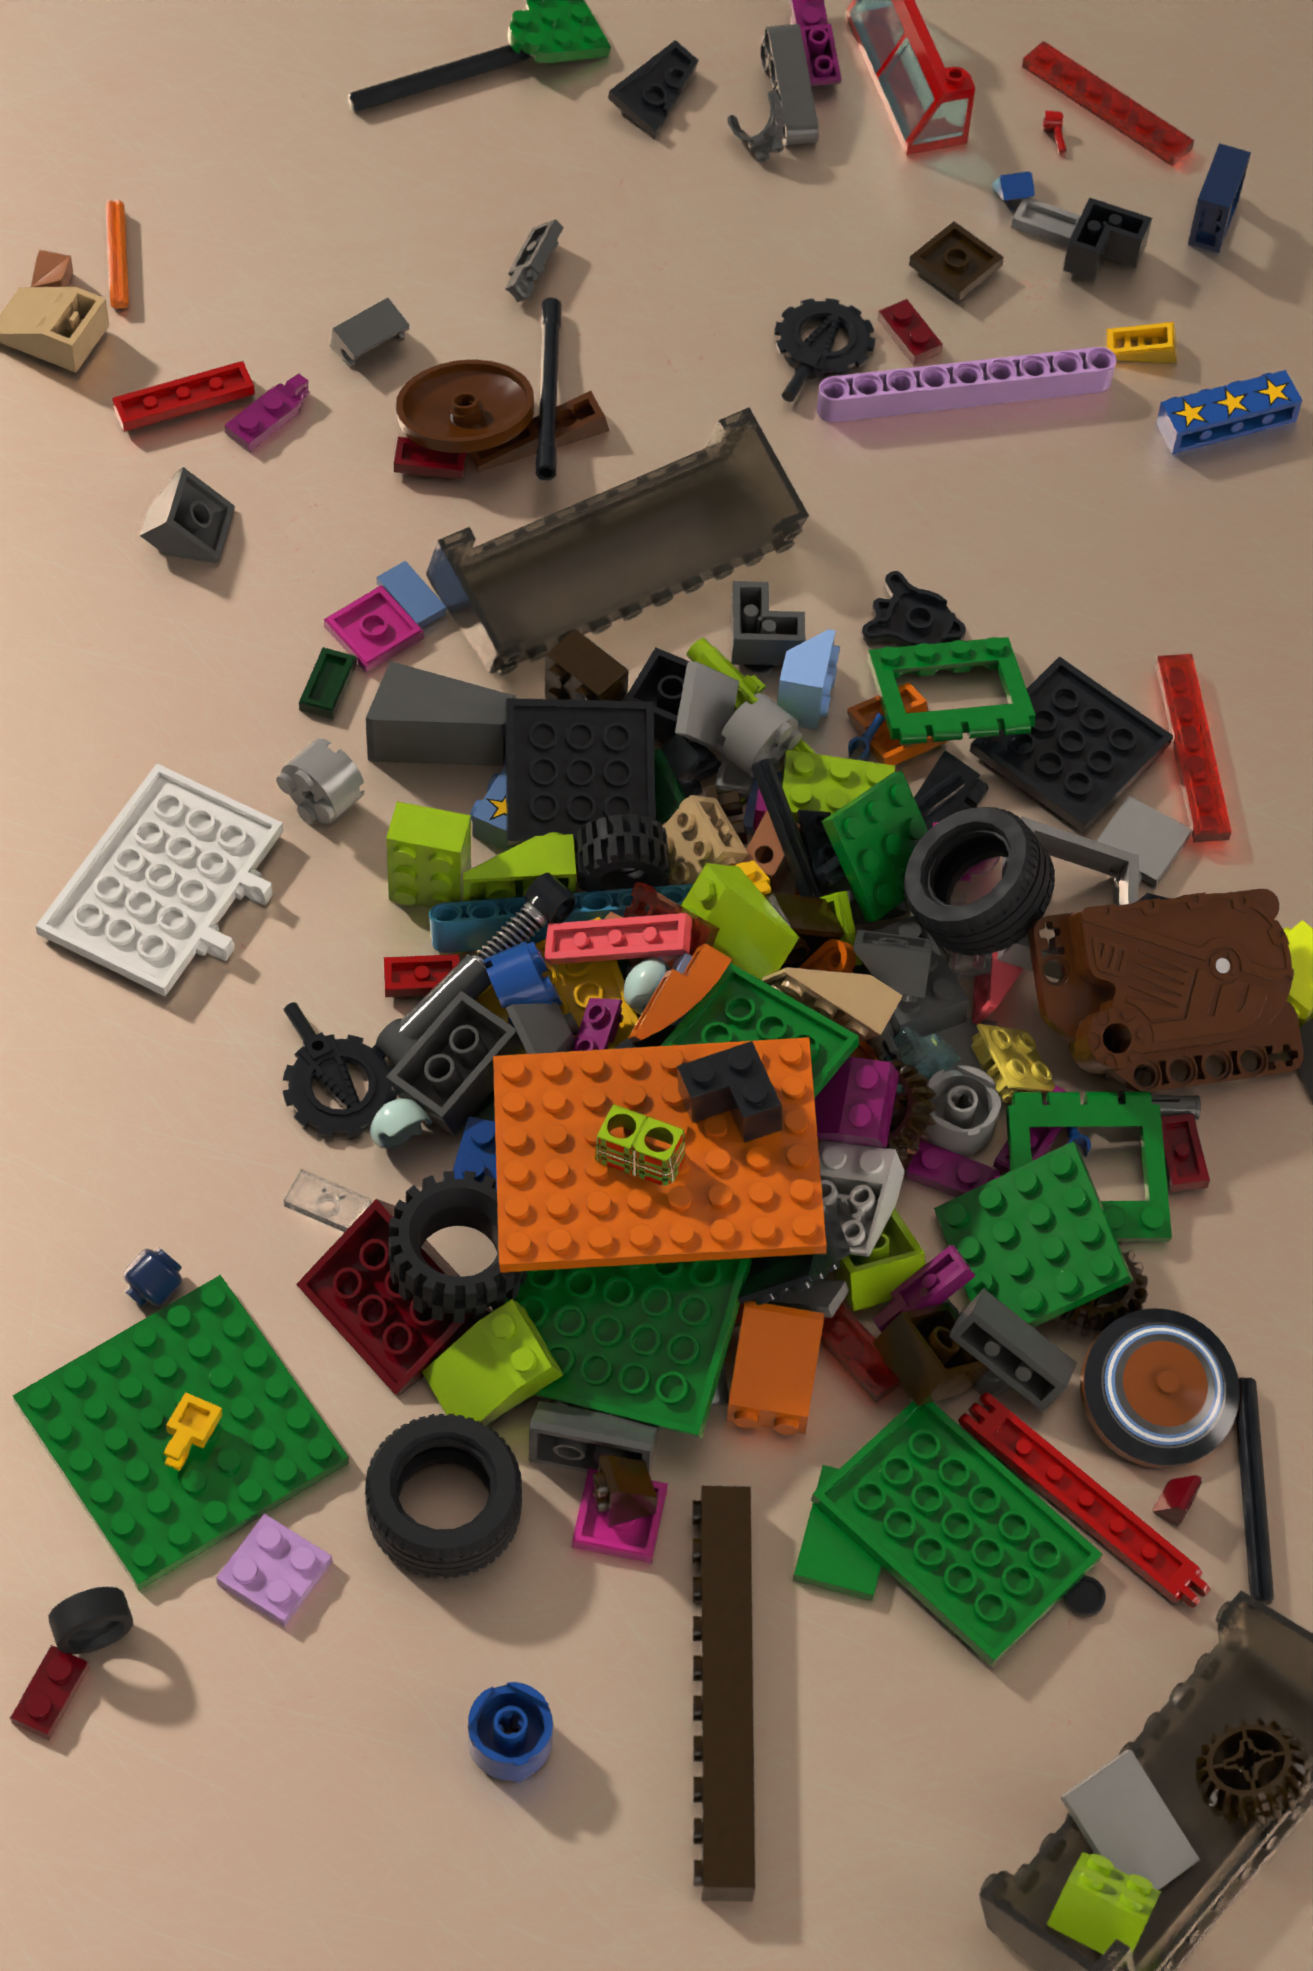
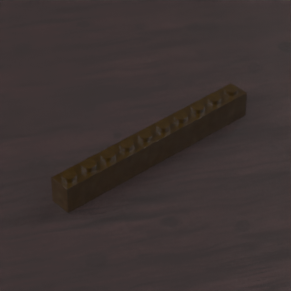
M701 1486L700 1500L692 1501V1525H700V1539L693 1538L692 1563H700V1577H693L692 1602H700V1616H693L692 1641H700V1656L693 1655L692 1679L693 1681H700V1695H693L692 1715L693 1721H700L701 1736H693V1762H701V1777H693V1803H701V1818H693V1844H701V1860H693V1886H701V1901H753L755 1892L751 1486Z

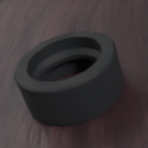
M117 1587L91 1588L76 1593L56 1605L48 1615L49 1625L57 1649L65 1654H82L102 1649L117 1642L133 1627V1617L125 1594Z

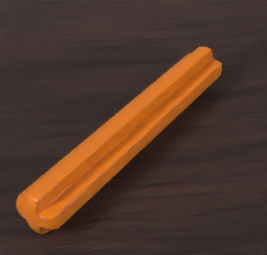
M110 200L106 204L110 303L113 309H125L129 305L124 203L121 200Z

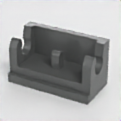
M387 297L332 329L330 347L333 351L337 352L347 366L351 367L356 364L355 360L360 355L394 336L398 339L404 337V332L409 330L410 324Z

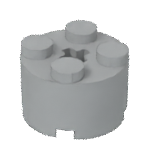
M763 693L754 695L759 699L751 705L746 701L736 710L721 733L726 738L724 745L717 744L718 752L752 778H755L751 769L752 765L766 758L772 760L777 771L780 765L778 760L787 749H793L802 737V732L797 729V719Z
M315 739L282 768L281 774L276 778L279 788L292 798L298 806L297 812L299 816L308 824H312L315 821L322 824L333 823L365 793V790L360 791V786L364 783V780L355 763L341 749L336 753L329 749L327 746L331 742L325 739Z
M963 1065L945 1072V1069L930 1078L928 1087L932 1088L936 1094L930 1101L936 1104L938 1110L929 1114V1117L934 1119L936 1125L927 1126L925 1132H927L930 1138L926 1140L931 1144L969 1158L985 1147L992 1139L1001 1108V1099L995 1088L996 1084L988 1074L975 1067Z

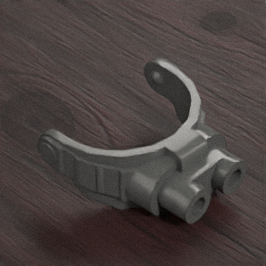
M774 90L768 92L771 110L769 120L765 128L758 135L750 137L741 129L734 115H730L727 119L734 135L743 140V142L748 143L750 151L756 154L758 162L768 160L770 158L769 153L771 152L779 153L784 150L782 139L784 138L785 112L781 106L779 95Z

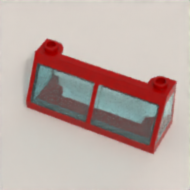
M852 0L847 8L846 19L905 154L910 155L966 144L968 142L973 110L975 84L965 69L960 67H944L915 0Z

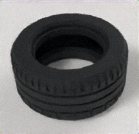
M996 807L970 808L956 812L941 820L927 831L917 843L909 858L904 876V897L909 910L940 946L961 955H987L1004 950L1019 942L1028 934L1030 925L1035 920L1043 917L1052 898L1055 886V869L1048 851L1019 816ZM999 856L1009 857L1008 867L1002 880L989 894L971 904L962 906L950 905V897L957 882L969 869L986 859Z
M432 1414L428 1415L427 1418L423 1416L419 1417L418 1420L413 1419L409 1421V1424L405 1423L401 1425V1428H396L392 1432L393 1434H389L385 1441L381 1442L379 1449L374 1452V1457L371 1458L366 1476L365 1499L370 1530L378 1546L382 1547V1551L392 1561H395L398 1566H404L405 1570L413 1571L417 1575L423 1574L424 1577L428 1578L430 1576L435 1579H439V1577H443V1579H449V1577L458 1578L459 1575L466 1576L471 1572L475 1573L479 1571V1568L483 1569L487 1567L488 1563H493L495 1558L502 1555L503 1550H506L509 1542L513 1540L521 1516V1472L516 1456L511 1452L509 1444H506V1441L499 1437L496 1431H492L491 1427L483 1426L482 1422L474 1421L470 1417L466 1419L462 1415L454 1416V1414H448L447 1416L439 1414L435 1416ZM453 1463L470 1469L483 1481L489 1493L484 1509L471 1522L454 1529H433L417 1523L404 1511L398 1499L404 1483L416 1471L432 1464Z

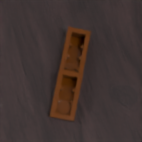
M588 391L557 406L556 447L610 431L605 415L592 391ZM539 416L532 418L528 426L513 439L490 449L469 452L478 471L481 472L535 455L538 448Z

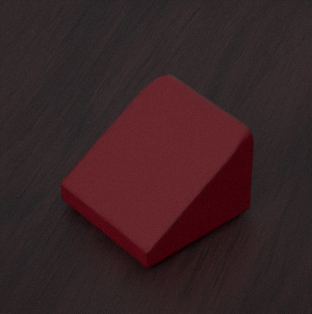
M1193 1475L1175 1478L1167 1482L1153 1507V1513L1176 1526L1178 1524L1181 1525L1198 1494L1202 1478Z

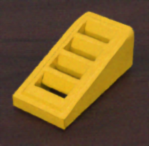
M1174 322L1106 329L1107 348L1114 352L1117 361L1177 363V340ZM1118 340H1124V348H1118ZM1132 341H1138V346L1132 347ZM1145 342H1152V345H1145Z

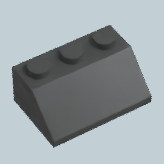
M558 1400L550 1401L549 1403L539 1401L529 1427V1461L587 1473L588 1468L598 1469L599 1457L611 1455L645 1461L650 1474L657 1443L658 1426L593 1410L573 1408L570 1404Z

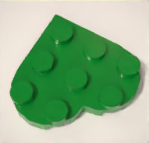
M527 0L524 11L516 10L513 12L507 33L508 42L515 52L519 54L520 50H523L527 54L536 56L535 62L540 63L608 57L611 50L608 40L584 0Z

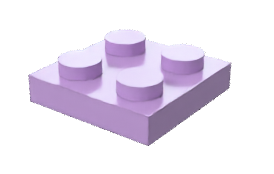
M263 1514L218 1574L216 1581L219 1586L285 1627L332 1563V1555L268 1515Z

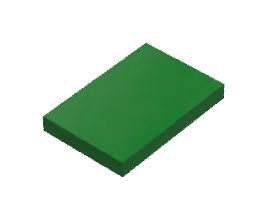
M823 1465L817 1489L839 1469ZM813 1503L793 1580L873 1601L881 1565Z

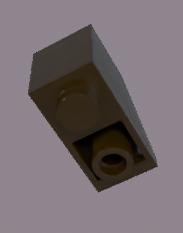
M611 1455L599 1457L598 1473L593 1474L596 1490H592V1496L597 1513H605L608 1526L656 1514L657 1495L646 1462Z

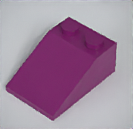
M848 1057L814 1099L817 1137L819 1140L886 1148L899 1072L891 1062Z

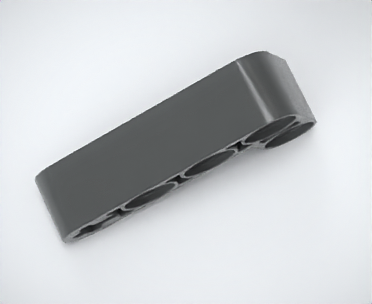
M796 23L765 27L760 46L761 63L765 72L770 71L773 90L778 93L781 106L785 112L783 143L785 146L816 143L819 139V127L800 26Z

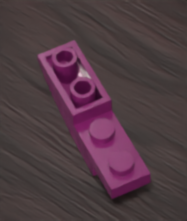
M789 0L792 12L790 21L791 24L798 23L800 26L811 86L841 83L842 79L832 26L828 24L824 0Z

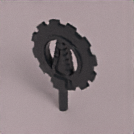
M812 298L800 301V306L796 308L790 306L782 313L784 319L782 322L776 323L774 335L779 336L780 340L776 341L775 344L779 353H785L789 357L788 363L795 368L794 375L782 393V398L785 401H794L807 378L813 380L815 376L822 377L824 373L834 372L836 376L850 373L849 368L855 365L860 368L868 361L866 354L868 351L873 352L875 347V338H870V333H874V328L869 319L864 320L860 316L862 312L852 305L847 307L839 304V300L826 298L825 301H815ZM822 322L803 342L801 330L811 323ZM839 327H842L848 333L849 342L843 349L832 352Z
M296 1002L288 1004L283 1011L303 1042L302 1047L295 1053V1057L298 1059L293 1066L287 1064L284 1072L283 1081L289 1082V1089L283 1090L286 1107L292 1105L297 1112L293 1116L294 1119L304 1128L309 1124L318 1129L317 1135L333 1138V1133H346V1138L362 1135L361 1129L372 1124L376 1113L382 1106L397 1098V1093L392 1090V1086L386 1078L394 1068V1065L388 1067L384 1061V1058L387 1056L376 1047V1044L372 1048L363 1044L364 1038L348 1034L347 1039H335L334 1034L324 1036L323 1032L316 1034ZM346 1063L359 1068L366 1075L368 1092L361 1102L354 1088ZM314 1078L332 1095L335 1101H338L341 1107L343 1106V1109H332L323 1105L315 1097L312 1090Z

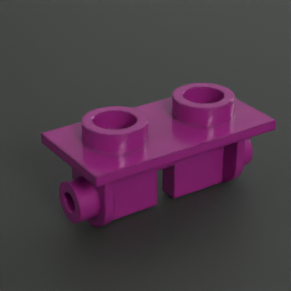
M589 998L572 1051L609 1049L607 1047L608 1043L614 1042L619 1024L624 1018L621 1014V999Z

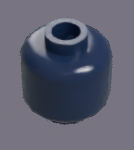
M160 1247L155 1251L148 1248L144 1249L123 1272V1278L129 1285L124 1292L141 1307L147 1301L153 1306H162L181 1285L182 1277L179 1271L182 1267Z

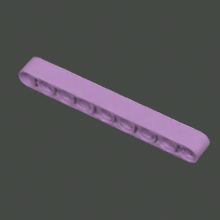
M1091 347L831 376L822 380L819 385L817 414L827 422H842L1099 393L1106 391L1111 386L1116 356L1108 348Z

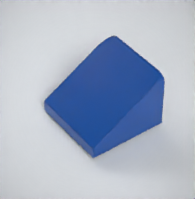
M1030 171L1001 175L992 183L993 188L1001 199L1006 201L1029 198L1035 195L1032 172L1030 173Z

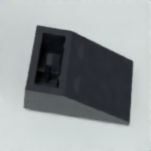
M834 1208L824 1211L826 1253L753 1258L748 1277L738 1296L740 1304L754 1299L756 1305H761L778 1298L779 1293L789 1289L792 1294L813 1287L814 1282L827 1277L828 1272L841 1267L839 1261L849 1255L851 1251Z

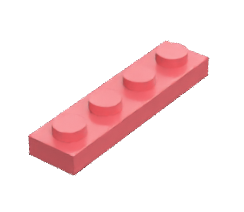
M687 913L551 923L547 925L544 960L553 965L689 954L692 918Z

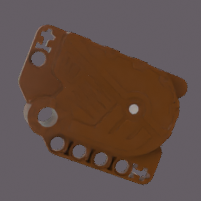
M1268 889L1211 894L1204 892L1183 895L1172 899L1161 900V898L1141 900L1117 906L1116 904L1093 906L1072 913L1039 918L1028 929V942L1040 1016L1046 1025L1069 1042V1050L1073 1060L1080 1068L1090 1073H1109L1132 1092H1157L1285 1074L1297 1070L1304 1058L1298 1015L1295 1008L1286 1001L1294 976L1288 946L1290 943L1278 920H1274L1279 912L1280 903L1277 896ZM1045 924L1048 930H1054L1055 937L1049 939V945L1047 938H1041L1039 931L1045 929ZM1049 947L1050 951L1058 949V954L1042 957V952L1049 950ZM1049 961H1054L1061 967L1062 976L1058 982H1051L1045 977L1044 967ZM1104 1031L1108 1033L1112 1041L1110 1051L1103 1042ZM1246 1050L1253 1052L1257 1058L1256 1069L1252 1072L1245 1070L1241 1065V1056ZM1282 1051L1290 1052L1291 1059L1286 1062L1284 1060L1268 1062V1055ZM1210 1055L1218 1057L1222 1063V1071L1217 1077L1210 1075L1205 1068V1062ZM1174 1060L1183 1062L1187 1069V1075L1181 1082L1174 1080L1170 1074V1066ZM1139 1065H1144L1151 1073V1081L1145 1087L1138 1085L1134 1079V1071Z

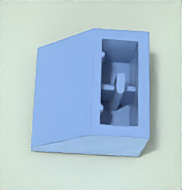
M828 629L786 651L779 681L777 705L797 719L798 727L817 730L820 716L827 717L831 700L830 694L836 680L840 646L834 645L835 630Z

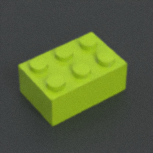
M786 750L780 782L794 819L799 824L798 810L831 812L832 815L888 775L894 773L895 765Z
M397 801L386 837L389 900L397 901L403 905L415 904L431 908L441 903L463 901V872L471 869V815Z

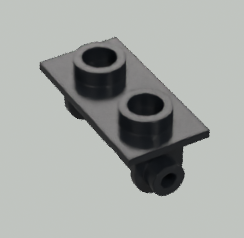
M798 810L801 837L810 857L815 875L819 867L836 856L822 823L824 819L831 815V812Z

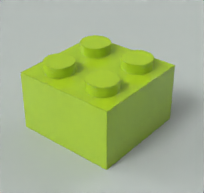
M1082 1852L1046 1925L1126 1966L1161 1891L1153 1888V1884L1140 1875H1128L1114 1868L1113 1863L1101 1855H1089Z

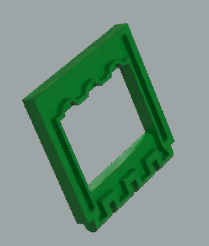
M990 637L988 639L970 641L956 640L937 644L922 643L915 646L884 647L882 649L868 650V663L891 739H899L901 745L927 743V737L929 736L932 737L933 742L962 740L963 733H967L969 739L999 736V730H1003L1005 736L1031 733V727H1035L1036 715L1009 637ZM974 667H985L989 670L997 669L1008 704L906 713L895 678H899L905 673L928 676L934 675L939 670L960 673L969 672Z
M1041 1092L1013 1093V1105H1008L1005 1110L1010 1171L1032 1161L1029 1127L1139 1126L1146 1201H1101L1117 1242H1169L1171 1240L1172 1231L1160 1104H1152L1151 1092H1123L1122 1104H1118L1117 1092H1085L1084 1105L1080 1104L1079 1092H1047V1105L1042 1103Z

